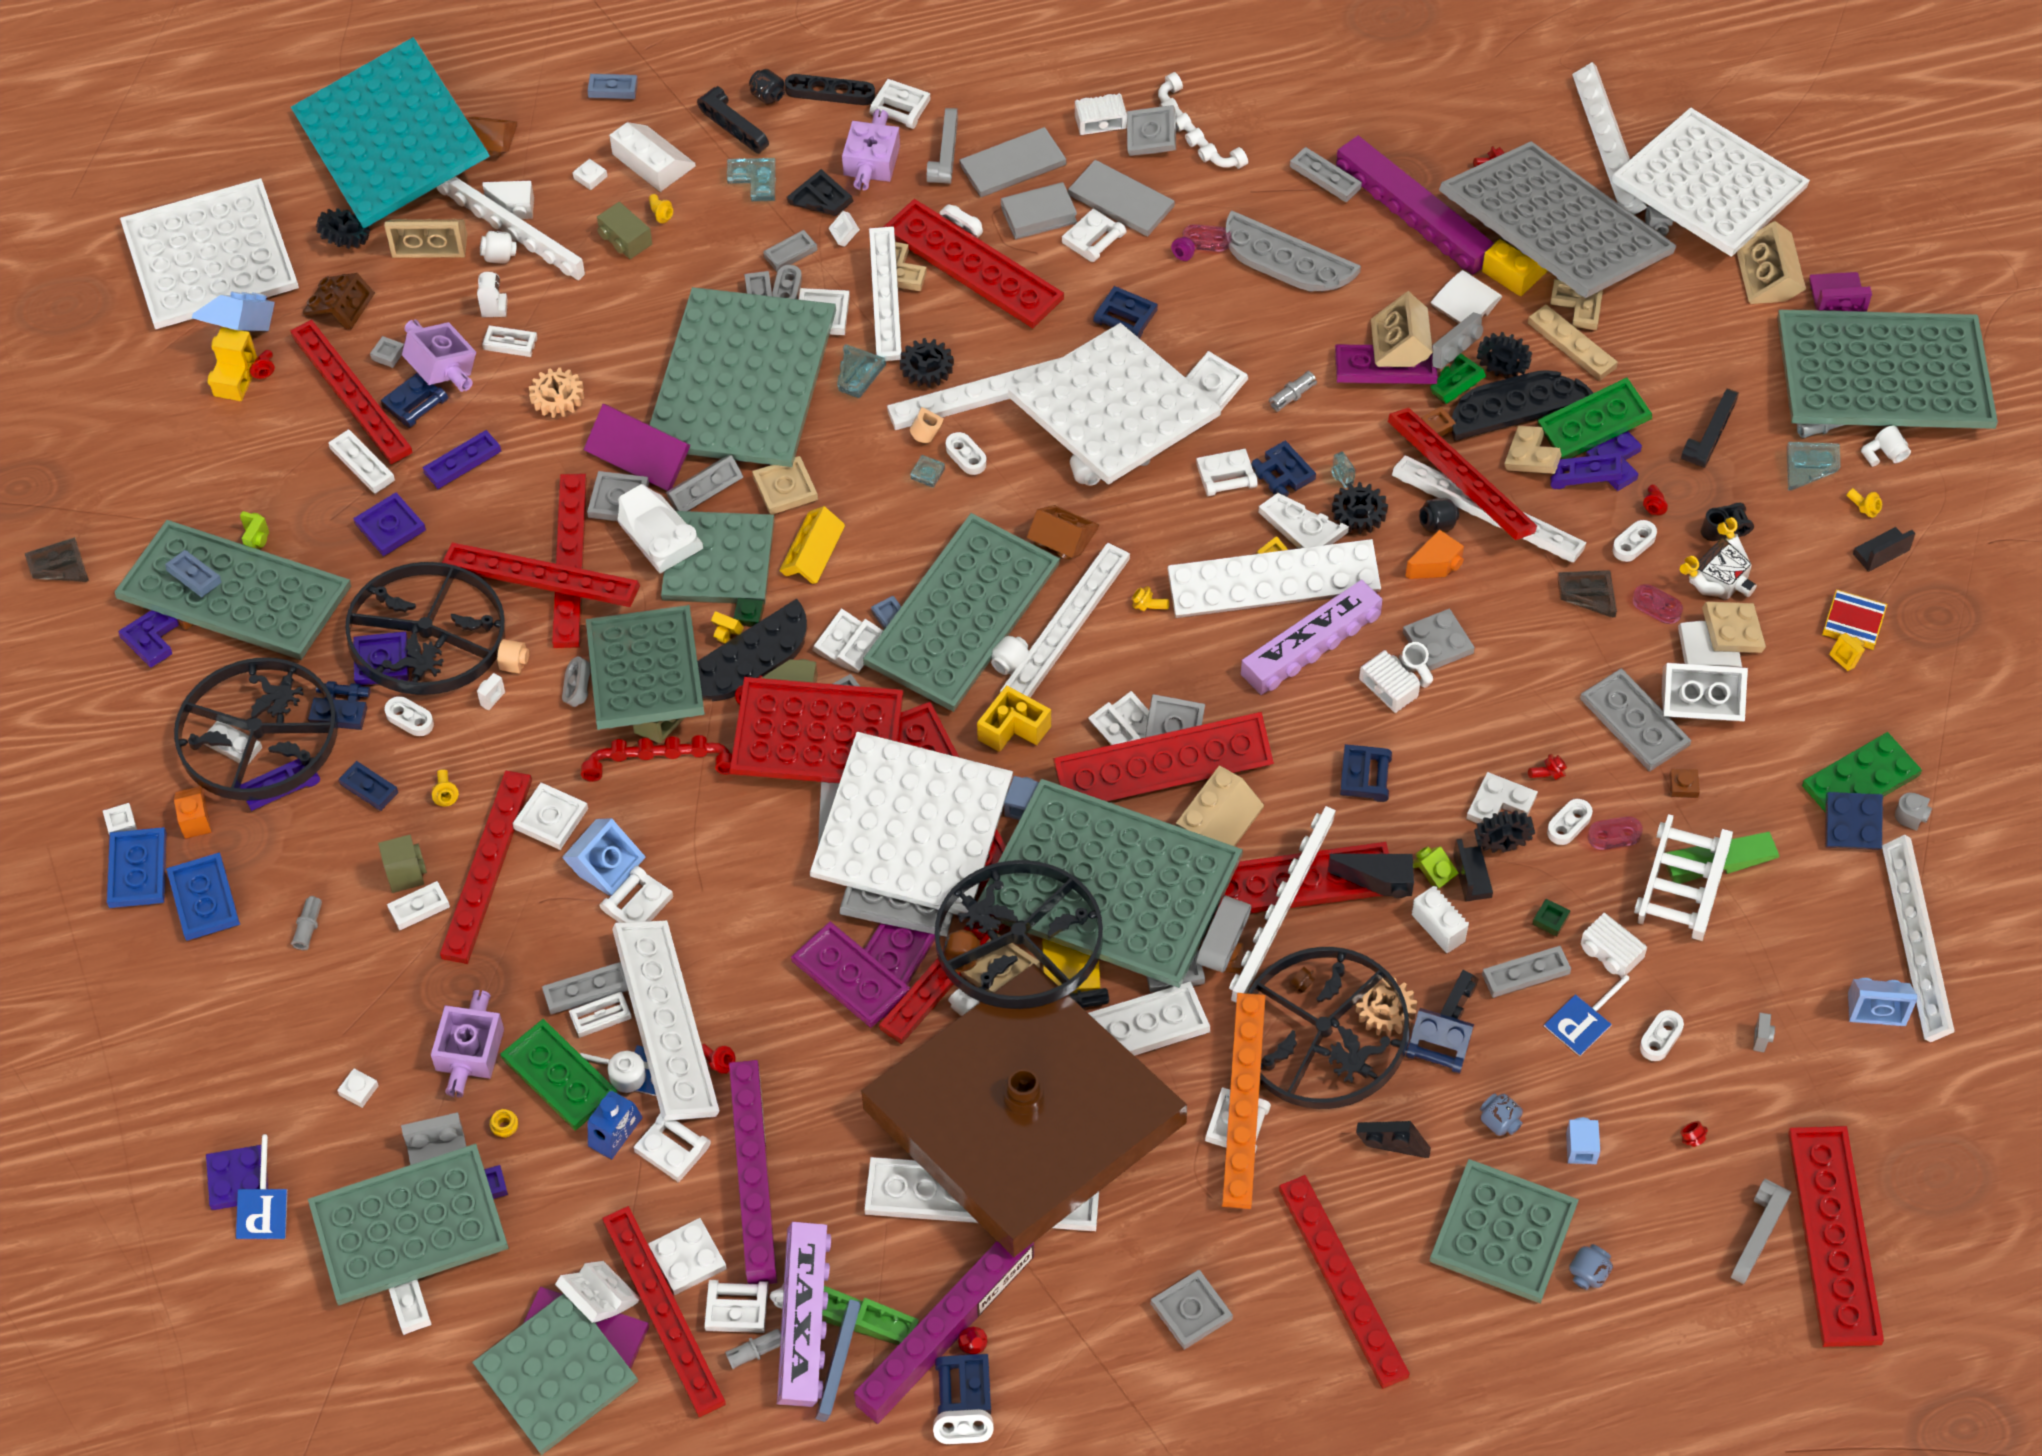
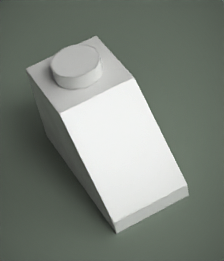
M531 181L483 182V190L486 197L520 219H533L534 193Z

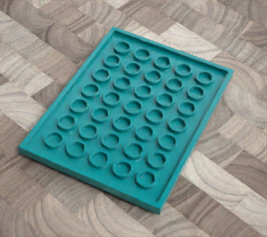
M414 37L291 106V109L363 228L370 226L490 157Z

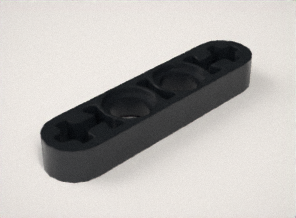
M792 74L785 79V91L787 95L794 98L855 105H870L875 99L874 85L865 81ZM815 86L824 87L821 91L813 90ZM840 88L848 90L846 93L839 94L836 92V90Z

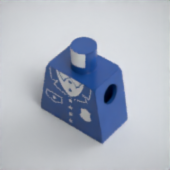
M609 1091L587 1122L588 1147L612 1160L643 1118L636 1105L614 1091Z

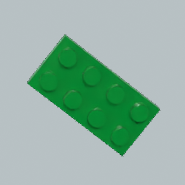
M1628 377L1539 419L1538 426L1543 428L1544 435L1551 446L1560 448L1562 454L1560 460L1570 459L1651 420L1652 412Z
M1886 732L1803 781L1802 787L1826 813L1827 792L1883 794L1884 797L1919 777L1922 769L1889 732Z
M544 1019L500 1053L501 1059L574 1131L589 1120L609 1091H614L618 1094L617 1089Z

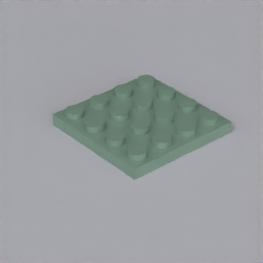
M676 511L686 524L695 528L697 537L703 544V549L664 571L661 591L662 601L737 603L738 598L761 600L764 601L765 605L775 522L774 515Z
M1468 1159L1429 1262L1541 1304L1579 1199Z
M564 1293L473 1361L477 1370L541 1455L638 1382L635 1374L595 1322L592 1323Z

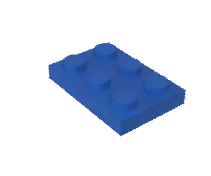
M164 827L110 832L107 904L109 908L165 903L167 832Z
M220 852L166 868L186 941L240 925Z

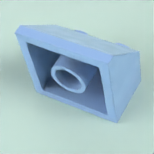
M612 818L596 819L562 858L580 878L607 895L612 896L630 876V871L645 859V855Z
M1870 978L1853 979L1848 991L1849 1022L1906 1026L1916 1004L1917 994L1910 983H1901L1898 980L1874 981Z

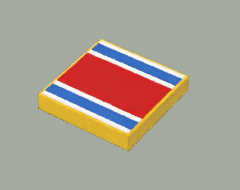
M1836 589L1822 635L1838 639L1840 635L1847 633L1851 638L1858 637L1864 642L1865 645L1863 647L1874 650L1887 604Z

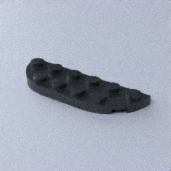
M1549 370L1530 372L1484 384L1470 390L1461 397L1452 415V424L1456 422V424L1452 425V436L1454 441L1540 419L1593 394V392L1579 379L1575 378L1574 381L1561 376V372Z
M798 599L793 600L697 661L702 698L721 701L735 697L736 689L743 685L744 677L758 678L760 675L764 677L798 655L804 646L807 633L806 614Z

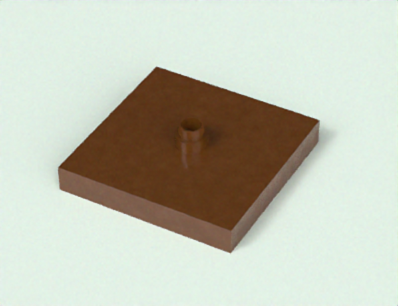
M1033 963L994 993L1007 996H1025L1042 993L1056 988L1058 985ZM1069 995L1043 1006L1025 1009L1001 1008L980 1002L861 1090L863 1109L1013 1257L1017 1256L1187 1123V1104Z

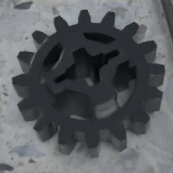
M336 208V212H333L331 209H327V213L321 212L317 219L316 232L321 234L320 238L328 239L329 244L334 242L337 247L345 245L347 249H350V246L353 245L359 248V245H365L366 240L369 238L370 226L363 228L356 215H352L349 210L341 212L339 208Z
M1501 332L1500 336L1491 333L1490 338L1485 336L1483 342L1480 341L1477 359L1481 360L1480 366H1487V372L1493 370L1495 371V376L1501 373L1505 378H1508L1509 374H1512L1514 377L1518 376V373L1525 374L1526 369L1530 367L1532 352L1528 351L1529 345H1522V338L1515 340L1513 334L1506 337L1504 332Z
M923 338L920 344L915 340L913 341V347L907 345L905 346L906 352H901L900 370H902L903 378L908 377L910 384L917 381V387H921L923 383H926L927 387L930 388L933 382L939 386L940 379L947 381L948 374L953 373L954 358L951 356V349H945V343L937 345L936 339H933L931 343H927L926 338Z
M1358 482L1357 487H1353L1349 483L1347 490L1340 488L1339 495H1334L1332 503L1334 521L1340 520V523L1349 526L1348 532L1357 529L1358 534L1362 533V529H1366L1371 533L1372 526L1379 529L1381 522H1385L1388 511L1386 496H1380L1379 488L1373 491L1371 490L1372 484H1368L1365 488L1362 487L1361 482Z
M1516 810L1511 814H1508V811H1503L1498 814L1493 813L1492 818L1484 817V823H1477V828L1474 829L1478 847H1483L1484 851L1491 848L1492 853H1495L1497 850H1501L1503 853L1511 851V849L1517 850L1516 846H1525L1526 841H1531L1533 839L1532 835L1535 834L1532 817H1527L1525 812L1518 815Z

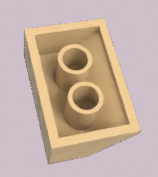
M391 219L385 222V230L392 258L465 257L467 231L464 219Z
M1773 221L1757 231L1755 236L1737 251L1748 301L1751 304L1786 302L1806 290L1792 233L1778 222Z
M1409 291L1371 318L1375 364L1378 367H1414L1421 361L1428 359L1433 353L1428 308Z
M1219 765L1178 819L1176 826L1236 846L1263 810L1264 804L1243 778Z

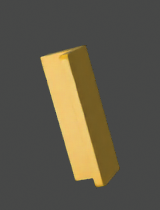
M825 506L809 511L779 571L786 577L800 573L812 584L817 583L845 524Z

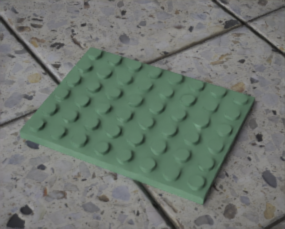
M692 287L650 425L690 444L688 455L721 459L732 455L734 460L793 467L836 314V304Z
M1818 310L1778 311L1777 319L1791 423L1996 429L1998 420L1978 315Z
M1041 779L998 863L1013 860L1038 861L1061 868L1076 877L1091 892L1102 916L1103 945L1099 959L1180 988L1241 860L1243 849ZM1013 873L1000 875V880L1003 882L1004 887L1001 890L995 889L993 891L995 895L994 905H1006L1008 909L1014 910V915L1017 916L1018 921H1026L1064 883L1038 874ZM992 878L989 879L978 903L986 898V888L994 884L995 881ZM1072 889L1027 933L1091 956L1097 943L1098 926L1096 918L1090 919L1088 917L1083 925L1079 923L1072 924L1069 929L1059 932L1052 938H1048L1049 924L1054 922L1055 917H1061L1062 914L1075 916L1078 908H1085L1087 913L1092 911L1087 902ZM1000 920L1002 924H1005L1010 927H1012V925L1014 924L1008 921Z

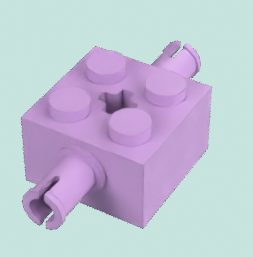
M880 109L875 110L872 123L852 121L842 155L843 175L856 177L853 185L858 190L861 189L862 183H864L862 190H867L870 179L891 181L900 149L899 127L886 125L889 115L885 110L881 111L880 117H878Z
M410 320L405 325L407 335L402 356L428 385L451 380L458 387L459 391L469 390L473 381L468 376L471 375L476 351L449 322L423 328L418 320Z
M479 990L473 991L469 1009L445 1006L431 1058L436 1071L451 1073L445 1093L451 1097L455 1096V1092H457V1098L463 1097L468 1076L491 1079L504 1027L500 1013L486 1011L491 995L483 990L481 996H479Z

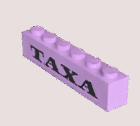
M1361 579L1244 658L1241 665V676L1260 695L1268 690L1276 689L1287 677L1295 676L1302 667L1308 663L1316 662L1321 654L1329 649H1335L1343 639L1348 636H1354L1365 624L1376 621L1381 615L1383 599Z
M792 1222L787 1228L777 1404L813 1407L817 1399L822 1398L823 1381H819V1369L824 1367L825 1352L820 1351L821 1339L824 1340L826 1335V1322L822 1321V1310H826L828 1304V1293L823 1291L824 1281H828L830 1270L829 1263H825L826 1252L830 1251L831 1234H827V1225Z

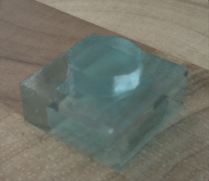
M1343 451L1335 454L1333 466L1331 467L1335 480H1339L1344 488H1347L1349 483L1354 485L1355 468Z
M921 455L911 471V479L934 488L945 470V463Z

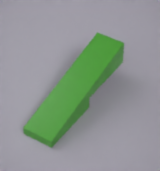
M1770 832L1732 839L1723 870L1729 874L1779 858L1778 850ZM1699 846L1666 852L1707 864V862L1713 863L1715 856L1714 853L1710 852V849ZM1666 865L1672 882L1678 884L1703 877V874Z
M824 1286L823 1292L828 1293L827 1309L822 1310V1321L840 1327L845 1307L851 1299L861 1304L854 1327L855 1332L899 1345L918 1324L919 1319L865 1297L861 1301Z

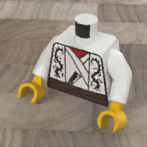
M1728 518L1725 520L1726 524L1722 522L1717 527L1718 532L1726 535L1727 538L1724 539L1722 537L1699 561L1694 556L1685 558V563L1680 565L1679 568L1682 574H1690L1689 582L1702 595L1715 596L1724 600L1729 599L1736 590L1749 597L1757 586L1748 579L1752 565L1738 535L1734 534V531L1737 529V522L1734 518Z

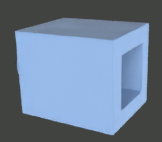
M1585 1117L1569 1120L1566 1131L1568 1164H1597L1600 1154L1598 1120H1590Z

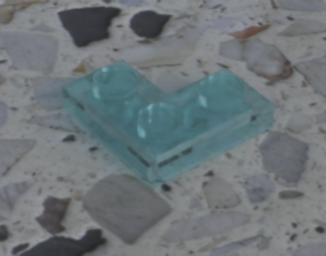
M775 158L727 159L728 184L751 183V201H775Z

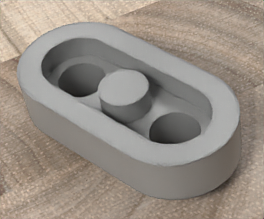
M785 265L778 270L772 293L773 297L798 299L802 274L797 266Z
M579 656L573 658L566 668L562 694L563 702L573 707L584 703L588 696V679L591 673L590 663Z

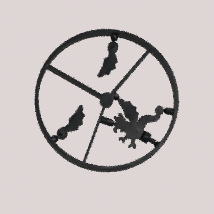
M439 562L405 564L387 570L373 578L361 588L351 602L345 626L349 652L357 667L367 677L385 688L414 695L445 693L473 682L483 675L496 661L500 643L505 639L503 607L491 586L471 571ZM417 575L447 576L428 616L421 618L419 621L356 614L360 606L372 594L376 595V599L380 603L385 602L388 609H393L394 612L401 611L405 613L408 610L416 609L415 603L404 601L399 597H391L383 586L402 578ZM454 578L479 589L495 606L500 620H496L494 623L490 615H484L480 620L468 616L450 615L452 621L455 622V626L461 627L463 631H473L480 627L490 631L493 625L500 628L496 643L491 650L433 625V620ZM352 624L411 631L413 634L411 638L406 640L407 645L405 647L408 657L401 659L396 664H392L390 660H384L382 666L374 669L365 662L354 647L351 639ZM418 632L423 638L431 636L438 638L434 646L432 642H429L428 645L423 643L424 651L422 655L416 635ZM445 642L483 658L473 668L455 677L433 682H418L422 681L427 671H431L434 677L437 676V673H441V669H435L434 666L442 667L444 660L434 661L433 658L437 657L435 655L437 653L440 656L442 655V651L438 648H441ZM405 667L414 669L411 675L413 678L412 682L383 674L384 668L391 671H398Z
M253 658L238 661L214 671L191 690L178 711L174 728V740L183 767L199 786L215 795L228 799L243 801L262 800L279 796L297 788L309 780L324 765L336 742L338 717L329 690L313 672L288 660ZM257 670L288 672L287 676H283L280 686L271 685L265 676L255 675ZM249 672L251 675L249 682L252 684H256L258 681L261 682L262 689L265 692V695L256 699V703L251 706L253 710L251 712L252 718L247 720L196 705L206 692L220 682ZM293 674L308 680L324 694L330 704L331 722L284 723L283 713L288 714L291 711L290 708L285 709L288 707L287 703L292 701L294 706H298L297 702H300V700L293 696L298 694L304 695L302 687L291 690L294 683ZM266 710L268 714H272L273 718L277 716L276 723H262L257 717ZM189 713L250 731L231 787L222 786L205 779L188 764L183 756L182 747L186 746L187 743H189L190 748L193 750L199 749L202 744L233 746L231 740L227 738V734H221L219 731H209L201 737L190 734L188 741L187 739H182L184 724ZM328 733L324 745L315 758H311L308 751H300L296 743L292 744L290 741L285 743L278 742L276 745L270 746L268 748L269 752L282 754L286 757H297L305 767L293 776L272 785L258 788H240L257 739L262 738L265 734Z
M1030 860L999 862L985 866L966 876L951 889L943 900L935 921L937 956L942 969L951 982L962 992L977 1001L1008 1009L1043 1006L1072 993L1094 970L1103 945L1102 916L1095 898L1087 887L1063 869ZM1030 873L1047 876L1064 883L1026 921H1018L1017 916L1014 915V910L1008 909L1006 905H994L995 895L993 891L995 889L1001 890L1004 887L1003 882L1000 880V875ZM990 878L995 881L994 884L986 888V898L979 903L972 896L964 894L968 889ZM1073 889L1087 902L1092 911L1087 913L1085 908H1078L1075 916L1062 914L1061 917H1055L1054 922L1049 924L1048 938H1052L1059 932L1069 929L1072 924L1079 923L1083 925L1088 917L1090 919L1096 918L1098 938L1088 962L1069 980L1033 943L1026 933ZM960 897L962 905L969 912L958 913V917H960L959 922L970 918V921L966 923V927H970V930L973 929L972 924L978 922L979 927L983 926L982 929H979V932L985 933L988 931L987 934L991 941L947 961L940 945L941 927L950 907ZM1000 920L1014 923L1011 931L1000 937L994 931L999 930ZM1010 943L1024 944L1062 985L1042 993L1025 996H1007L986 991V989L993 985L994 978L998 974H1003L1009 966L1018 961L1017 956L1013 955L1010 957L1003 955L1001 958H994L993 963L989 964L988 972L981 974L982 986L979 988L964 980L954 970Z
M1315 947L1289 954L1269 966L1256 979L1247 993L1258 994L1260 991L1317 1028L1318 1033L1288 1092L1274 1085L1260 1072V1083L1268 1091L1286 1102L1313 1109L1340 1108L1357 1103L1381 1089L1395 1074L1405 1056L1410 1036V1023L1402 991L1386 969L1373 959L1356 951L1338 947ZM1316 958H1337L1338 962L1332 966L1333 975L1331 979L1326 981L1324 989L1316 998L1317 1002H1323L1325 999L1331 1000L1334 995L1339 994V989L1342 987L1340 977L1345 975V966L1342 963L1345 959L1362 964L1376 972L1328 1018L1320 1017L1317 1019L1264 986L1276 974L1291 965ZM1383 978L1394 990L1404 1013L1402 1040L1392 1039L1390 1042L1388 1036H1383L1380 1040L1381 1046L1369 1045L1360 1049L1359 1037L1353 1034L1351 1029L1339 1026L1338 1020ZM1332 1027L1338 1029L1343 1039L1344 1047L1349 1050V1053L1344 1051L1340 1042H1337L1336 1046L1331 1044L1330 1048L1332 1051L1319 1044L1322 1038L1329 1037L1332 1034ZM1294 1030L1278 1045L1274 1053L1263 1057L1261 1070L1263 1066L1266 1070H1272L1275 1067V1060L1288 1059L1289 1055L1294 1054V1048L1297 1045ZM1391 1043L1393 1047L1399 1048L1388 1068L1378 1076L1373 1072V1067L1366 1064L1365 1061L1370 1055L1382 1054ZM1315 1052L1323 1056L1331 1055L1329 1057L1331 1065L1333 1060H1336L1337 1064L1341 1063L1343 1065L1341 1069L1335 1068L1334 1073H1338V1076H1340L1343 1072H1348L1344 1082L1350 1081V1083H1353L1352 1075L1354 1072L1365 1078L1370 1076L1375 1079L1364 1088L1340 1097L1308 1098L1295 1095Z

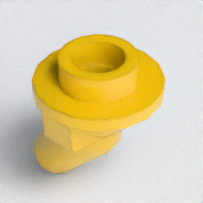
M656 194L650 195V207L652 212L655 213L657 222L661 224L666 223L673 215L672 203L668 200H659Z
M1852 488L1846 494L1859 507L1860 512L1866 513L1868 517H1876L1882 509V500L1876 492H1871L1864 498Z
M1146 586L1143 589L1141 587L1138 588L1131 600L1134 601L1133 608L1145 611L1147 608L1169 609V599H1152L1153 593L1150 587Z
M438 770V784L432 788V799L439 806H450L458 799V788L455 784L448 782L447 770Z

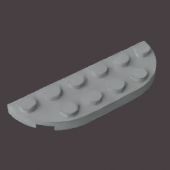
M1231 210L1227 218L1225 237L1232 254L1243 264L1292 286L1309 292L1328 291L1350 283L1360 273L1361 266L1237 212Z

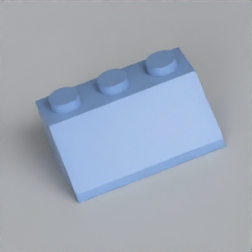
M231 291L230 295H220L194 312L192 318L234 330L269 331L275 302L266 300L267 295Z

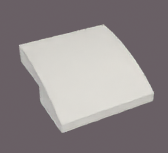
M1462 270L1441 289L1431 301V305L1459 324L1473 312L1481 314L1482 317L1484 314L1488 316L1500 301L1502 295Z
M841 608L815 643L812 651L845 669L859 673L864 666L863 658L882 634L883 630L867 619L861 622Z
M1706 621L1685 622L1678 625L1685 664L1742 668L1740 652L1713 650Z
M1130 691L1115 704L1111 705L1108 702L1088 717V719L1109 744L1114 745L1145 738L1149 710Z
M604 1261L585 1263L579 1273L560 1275L555 1284L592 1323L613 1317L634 1306L640 1300L631 1288Z

